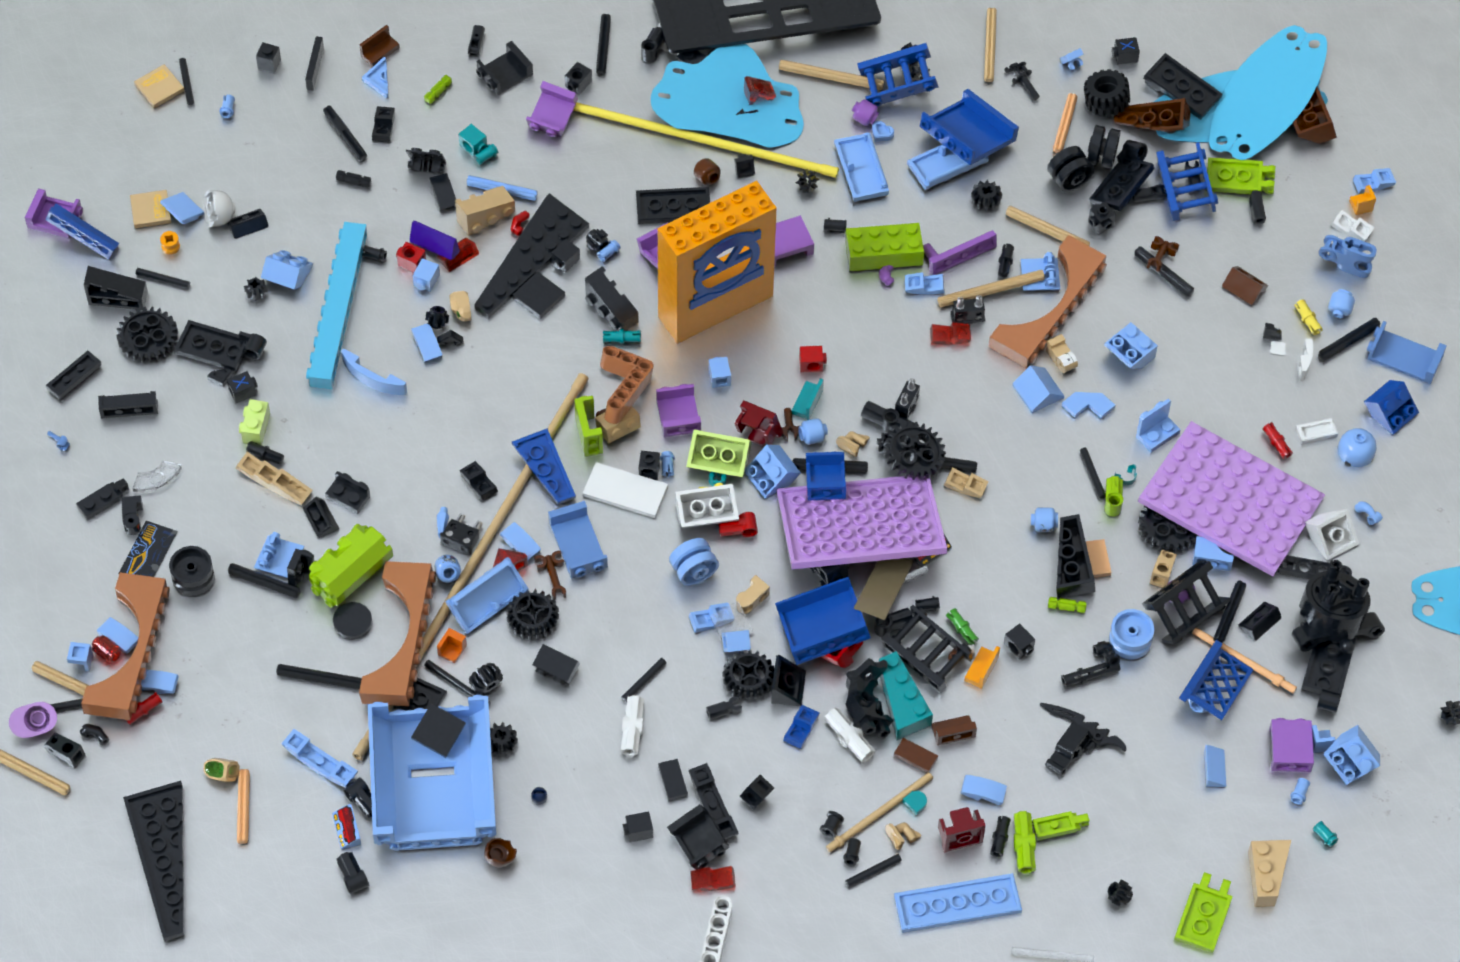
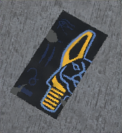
M146 520L119 573L154 577L178 531Z

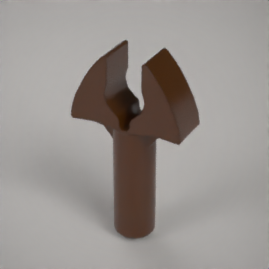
M785 408L786 426L781 427L783 430L781 436L788 442V433L791 430L794 434V441H796L799 436V426L793 425L791 408Z

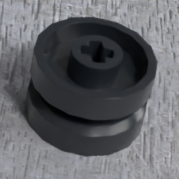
M1095 125L1088 146L1087 158L1092 165L1096 166L1099 163L1100 156H1103L1102 167L1112 169L1121 130L1112 128L1109 130L1107 139H1105V127Z
M1071 146L1061 150L1050 160L1047 166L1048 172L1056 180L1057 185L1063 192L1074 191L1086 184L1095 170L1079 146Z
M186 546L177 550L172 555L169 568L173 586L178 592L187 596H197L210 589L215 575L211 556L206 550L198 546Z

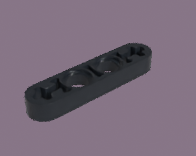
M1287 555L1283 561L1287 563V567H1283L1282 563L1277 571L1283 575L1310 579L1319 573V569L1325 568L1328 570L1329 562ZM1307 565L1309 571L1303 572L1299 569V566ZM1342 565L1340 572L1352 576L1351 569L1348 566Z

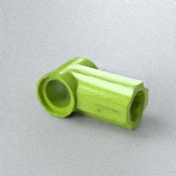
M1111 476L1106 479L1104 511L1108 516L1116 517L1121 513L1123 505V479L1119 478V476Z

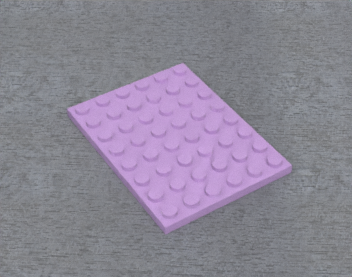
M1191 421L1140 495L1138 502L1200 537L1213 542L1218 547L1265 573L1274 576L1306 527L1305 522L1311 519L1324 499L1325 494Z
M911 475L907 479H905V476L849 481L846 482V499L808 500L807 486L777 489V498L792 569L947 554V545L931 481L925 475L921 481L918 476H916L915 480H912Z

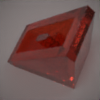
M498 548L493 565L495 567L506 557H509L517 571L528 566L527 555L521 552Z

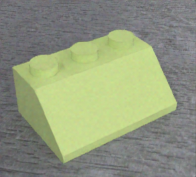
M693 430L686 467L743 478L752 443L748 439Z

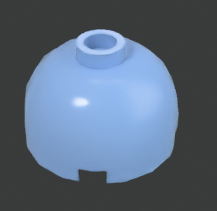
M1354 428L1345 432L1338 444V455L1341 460L1351 463L1350 466L1353 467L1368 465L1374 458L1377 450L1376 440L1373 435L1362 428Z

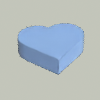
M882 121L873 123L872 133L874 142L888 141L894 137V129L891 126H886Z

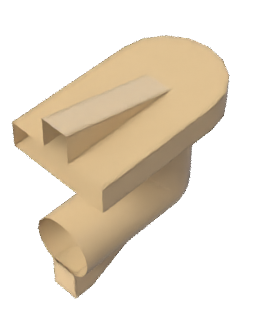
M850 431L845 437L839 436L836 444L842 450L856 457L860 445L864 447L870 437Z
M905 822L896 826L891 823L885 826L886 833L897 850H900L905 842L900 833H904L910 843L921 838V834L910 828Z

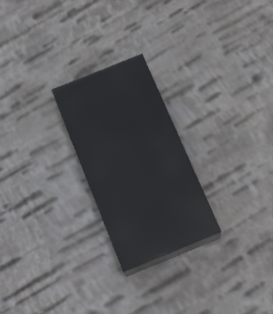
M678 759L658 763L668 801L688 797Z

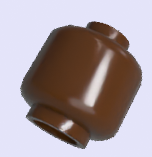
M702 159L695 165L694 175L702 184L712 185L720 178L721 170L711 159Z

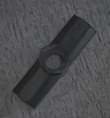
M871 401L866 402L861 412L862 417L881 425L885 432H892L894 427L899 429L901 423L905 427L907 422H910L912 426L915 424L900 416L895 409H885Z

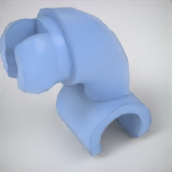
M1360 501L1355 505L1356 512H1365L1369 515L1367 521L1370 525H1374L1382 520L1381 513L1375 512L1367 502Z

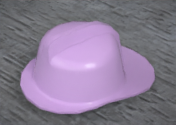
M35 702L21 706L11 713L9 727L18 737L28 738L52 730L57 721V713L54 707L46 702Z

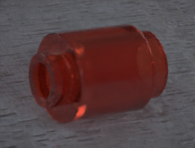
M105 635L96 637L92 642V651L106 662L114 663L121 655L122 651L119 649V646Z

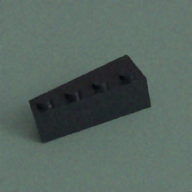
M1079 514L1060 518L1057 599L1096 592L1095 580Z

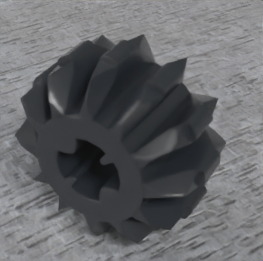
M988 179L985 183L979 181L978 185L973 187L971 199H973V205H978V210L982 207L985 211L988 208L994 210L995 206H999L1002 199L1001 188L996 186L995 181L989 183Z
M487 663L472 673L469 677V683L473 691L484 695L500 684L503 675L498 666L494 663Z
M494 722L493 728H490L492 753L497 752L498 756L502 752L508 755V750L514 751L515 745L518 743L517 732L512 730L511 724L505 727L504 722L500 726Z

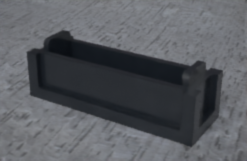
M156 391L139 394L98 396L101 419L158 414Z

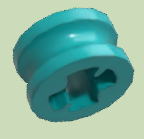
M710 472V485L714 486L716 483L725 485L726 475ZM716 476H718V478L721 477V480H720V481H717V479H716V481H715V480H714V477H716Z

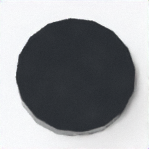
M345 603L338 607L334 613V629L343 638L352 640L361 638L371 629V612L361 603Z

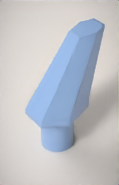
M441 507L440 512L437 514L439 538L440 533L444 532L449 519L446 507Z

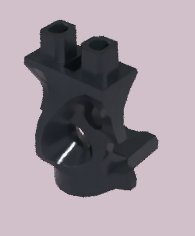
M868 658L856 670L846 673L848 697L845 704L853 719L854 727L862 729L863 734L870 735L875 732L878 738L884 739L891 732L889 726L894 720L883 713L881 701L873 695V690L878 685L877 679L887 669L888 663L886 660L874 662Z

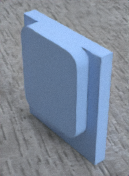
M184 192L160 201V204L182 224L195 221L204 214V211Z

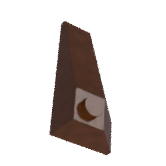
M1317 86L1308 104L1293 124L1298 137L1321 144L1335 139L1337 136Z
M1185 98L1129 105L1127 108H1124L1122 113L1119 112L1118 115L1114 116V123L1164 132L1184 130L1190 126L1191 111Z

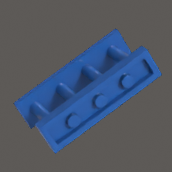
M927 43L857 63L861 76L867 77L871 95L865 96L866 100L879 107L888 102L939 88L935 76L930 77L926 59L931 58ZM919 61L923 79L913 82L908 65ZM901 66L906 85L895 87L891 70ZM884 72L888 90L878 93L874 74Z
M1199 142L1196 143L1197 152L1169 158L1165 157L1164 151L1156 152L1173 221L1180 220L1179 213L1182 210L1210 204L1212 212H1216L1215 204H1218L1217 194L1212 192L1204 162L1207 159L1205 149H1201ZM1198 159L1200 167L1173 173L1168 170L1171 165ZM1200 174L1204 178V182L1179 188L1172 186V183L1175 182L1174 180ZM1203 189L1207 190L1208 197L1182 203L1176 201L1178 195Z

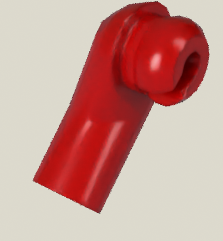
M523 211L513 218L510 228L512 234L520 236L523 232L521 223L530 217L527 211Z

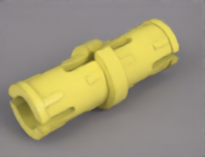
M1304 299L1296 302L1297 304L1294 306L1300 313L1302 322L1306 323L1313 336L1320 334L1323 328L1315 318L1316 314L1310 310Z

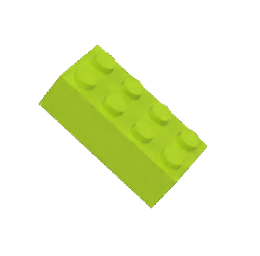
M919 223L846 228L845 244L849 271L881 269L886 265H891L893 268L923 265L924 248Z

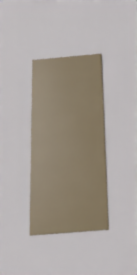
M908 558L877 561L853 609L885 620L914 561Z

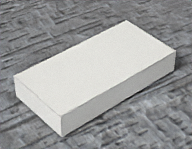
M1333 418L1296 425L1295 428L1301 445L1338 437V431Z

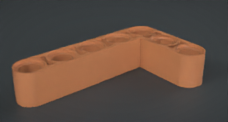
M606 346L602 351L600 367L625 378L607 401L604 416L607 422L617 424L621 422L650 383L654 364L652 361L614 346Z

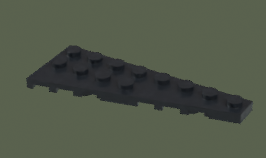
M549 193L474 304L475 309L489 319L513 297L512 294L537 271L541 272L551 262V252L565 239L571 243L574 242L589 228V223Z
M180 780L123 797L164 942L184 936L183 786Z

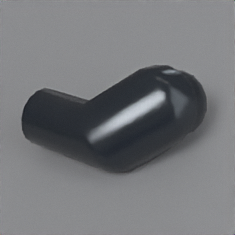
M87 723L80 729V734L83 737L87 738L90 735H94L101 745H105L109 741L108 736L100 726Z

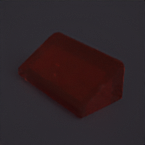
M468 238L459 241L460 252L452 260L440 255L436 257L451 272L479 254L475 242Z

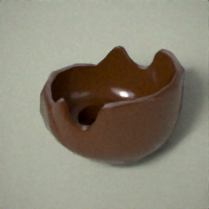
M501 838L490 840L486 844L484 851L487 862L496 868L507 867L514 861L517 849L512 847L511 841Z

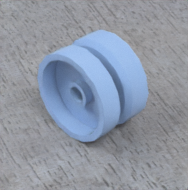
M695 538L684 542L669 557V562L677 572L679 580L683 585L687 586L705 581L719 567V561L715 554L711 552V547L704 538Z
M1127 609L1118 613L1113 619L1109 635V642L1115 654L1128 660L1139 659L1145 656L1152 644L1155 630L1153 621L1143 611L1136 609Z

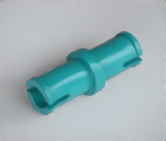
M620 329V331H603V343L620 342V344H624V342H641V330L624 331V329Z

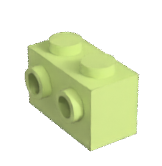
M250 399L248 406L244 408L243 417L245 418L244 422H241L239 425V433L242 435L243 443L248 444L250 441L262 445L270 417L269 403Z

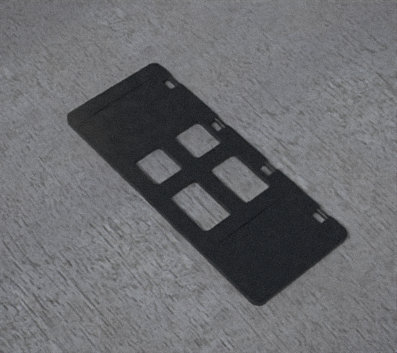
M653 0L667 50L672 54L871 26L881 22V14L876 0H764L763 2L729 7L724 5L723 0ZM808 8L812 22L794 25L785 24L781 11ZM766 13L769 15L772 28L734 33L729 19Z

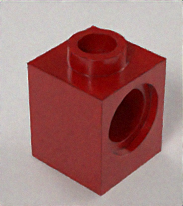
M405 242L403 247H400L396 253L398 266L414 273L422 258L426 260L425 250Z
M800 346V372H823V364H827V355L823 353L822 346Z

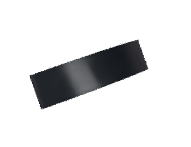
M705 763L689 769L699 801L707 809L723 837L727 839L738 835L739 832L731 815L729 816L708 764Z

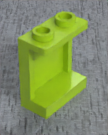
M581 396L574 399L575 420L584 457L603 454L601 427L590 429L588 420L595 418L593 396Z

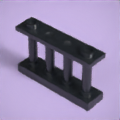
M1210 561L1197 562L1142 603L1145 610L1157 611L1169 634L1162 639L1163 643H1179L1182 641L1183 636L1215 612L1225 609L1226 604L1231 601L1229 597H1218L1207 576L1208 572L1213 569ZM1198 579L1201 580L1212 600L1206 607L1203 606L1193 588V583ZM1183 590L1187 591L1198 611L1191 618H1189L1179 599V593ZM1168 601H1172L1183 621V624L1176 629L1164 609V604Z
M912 605L910 610L913 617L895 636L891 637L886 633L881 638L882 644L892 653L897 651L901 660L942 693L947 688L944 681L945 676L963 657L971 662L973 659L972 650L965 643L961 645L928 618V614L921 607L917 609ZM921 621L928 628L910 648L907 647L905 649L901 645V640ZM934 633L943 640L925 660L922 659L920 661L915 657V653ZM950 645L957 653L939 672H933L930 669V665Z

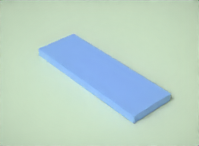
M1013 873L894 893L902 933L1022 913Z

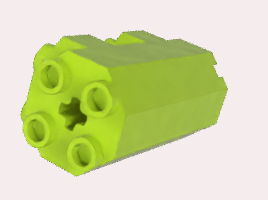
M356 524L350 533L339 539L337 542L339 548L333 551L331 548L326 550L318 561H314L310 565L309 581L312 584L311 591L316 596L320 595L330 608L338 606L385 564V561H389L393 557L392 547L390 544L386 547L384 544L386 541L385 537L374 527Z

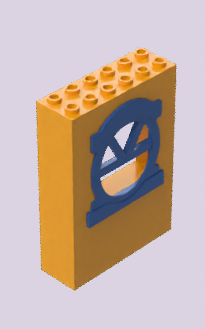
M757 180L657 228L658 318L677 344L773 297L777 207ZM734 247L731 253L719 259L717 258L722 252Z

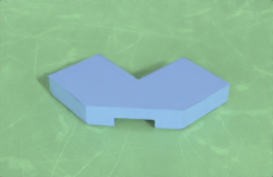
M1075 392L1062 402V407L1074 418L1089 408L1102 419L1115 409V404L1103 393Z

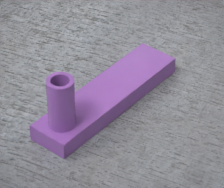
M993 230L941 254H938L930 243L923 245L924 255L929 260V272L932 275H937L996 248L997 234Z

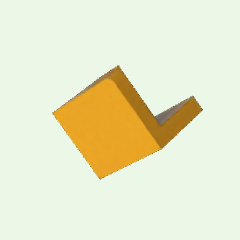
M1370 185L1366 186L1363 194L1350 197L1349 201L1355 215L1373 211L1376 197Z

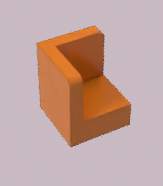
M448 628L437 645L438 655L455 663L467 646L466 636Z

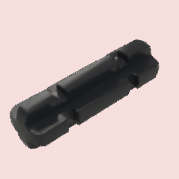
M338 170L336 173V180L343 182L345 180L346 183L358 186L362 184V187L367 188L370 187L372 182L371 177H362V175L350 172L345 173L342 170Z

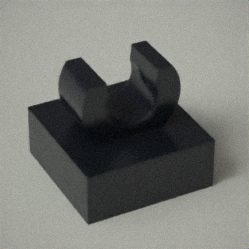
M737 155L738 158L734 159L737 178L755 174L753 156Z

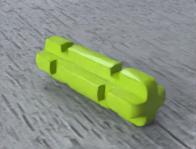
M444 75L441 81H438L430 89L431 92H427L424 95V100L429 104L433 103L436 100L435 98H438L446 87L452 83L451 77Z
M1049 597L1048 607L1053 609L1059 607L1060 610H1077V612L1084 613L1086 611V602H1076V600L1064 598L1058 600L1057 597Z

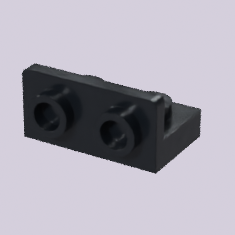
M337 471L335 473V481L326 491L325 497L358 514L369 500L370 491L364 482H358L352 479L350 475Z
M295 549L287 567L289 584L297 586L299 582L303 581L305 573L310 574L309 567L314 562V555L311 552Z

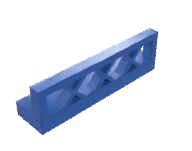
M58 204L51 207L46 216V221L108 260L119 245L117 241Z

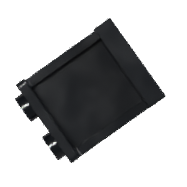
M701 804L667 827L679 842L690 861L691 867L696 870L707 867L711 860L715 857H721L730 848L709 812Z

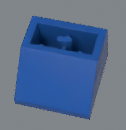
M1389 380L1364 401L1371 417L1391 434L1396 433L1419 413L1403 381Z

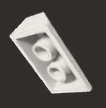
M733 484L678 491L675 493L676 509L681 528L739 520Z

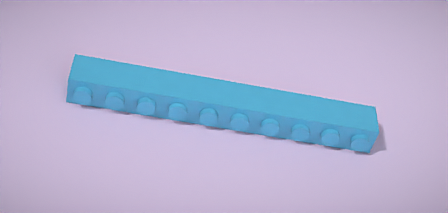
M344 222L343 229L339 230L340 243L336 244L335 255L337 256L336 259L332 260L331 268L333 273L329 274L328 285L330 286L329 290L325 291L324 300L326 303L321 308L322 321H318L317 332L319 334L318 337L315 336L314 338L315 351L311 352L310 363L312 364L306 373V379H309L310 387L333 389L361 266L362 253L364 252L363 248L366 244V224Z

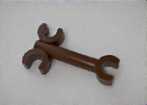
M1155 236L1151 249L1158 250L1154 258L1148 260L1147 268L1155 266L1157 267L1156 271L1159 272L1162 266L1161 260L1165 253L1175 257L1179 244L1175 242L1169 243L1161 237Z
M555 551L552 555L545 557L542 555L534 557L535 563H543L537 565V571L541 572L546 568L548 569L553 586L552 599L555 600L556 593L558 592L562 593L563 597L566 598V589L560 585L555 566L562 567L564 565L563 559L556 560V558L561 557V551Z

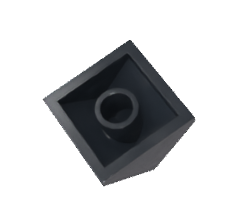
M776 655L771 703L801 706L806 670L781 655Z

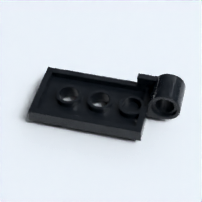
M1127 140L1124 143L1121 152L1117 155L1118 163L1089 198L1091 204L1096 205L1106 202L1114 210L1122 211L1155 169L1153 163L1143 161L1148 151L1145 143Z
M188 320L174 352L177 355L221 368H230L236 372L243 357L253 360L260 359L267 341L258 334H249L242 331L239 334ZM198 339L204 340L200 345L194 343ZM219 344L221 348L214 350L212 346Z
M1357 638L1351 639L1354 642V644L1356 643ZM1327 641L1320 643L1312 649L1301 689L1320 694L1317 708L1336 713L1353 652L1344 654L1339 648L1340 643ZM1335 648L1338 653L1330 654L1327 649ZM1329 664L1333 667V670L1326 671L1323 665Z

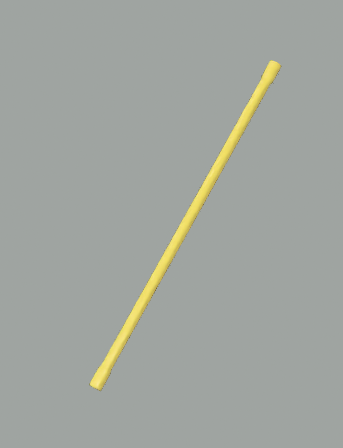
M578 102L573 110L690 141L752 155L753 157L805 170L808 169L809 171H815L821 175L837 178L839 172L838 167L818 164L684 129H677L672 126Z

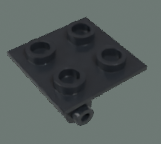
M420 148L406 150L409 158L412 159V161H408V168H411V170L420 171L422 163V171H424L426 161H428L427 172H430V168L431 172L434 173L444 172L445 165L442 163H446V159L440 151L429 150V152H424Z

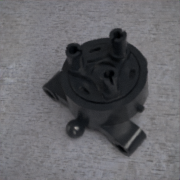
M1331 560L1327 571L1315 574L1307 582L1299 607L1301 610L1300 614L1309 624L1299 626L1292 632V637L1302 652H1307L1322 642L1332 641L1333 643H1340L1339 648L1341 652L1350 654L1355 649V644L1351 640L1355 636L1365 635L1370 638H1377L1385 631L1375 612L1367 613L1371 603L1368 592L1369 580L1366 578L1357 580L1351 575L1340 572L1342 563L1339 560Z

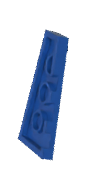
M547 428L512 441L513 447L558 505L576 498Z

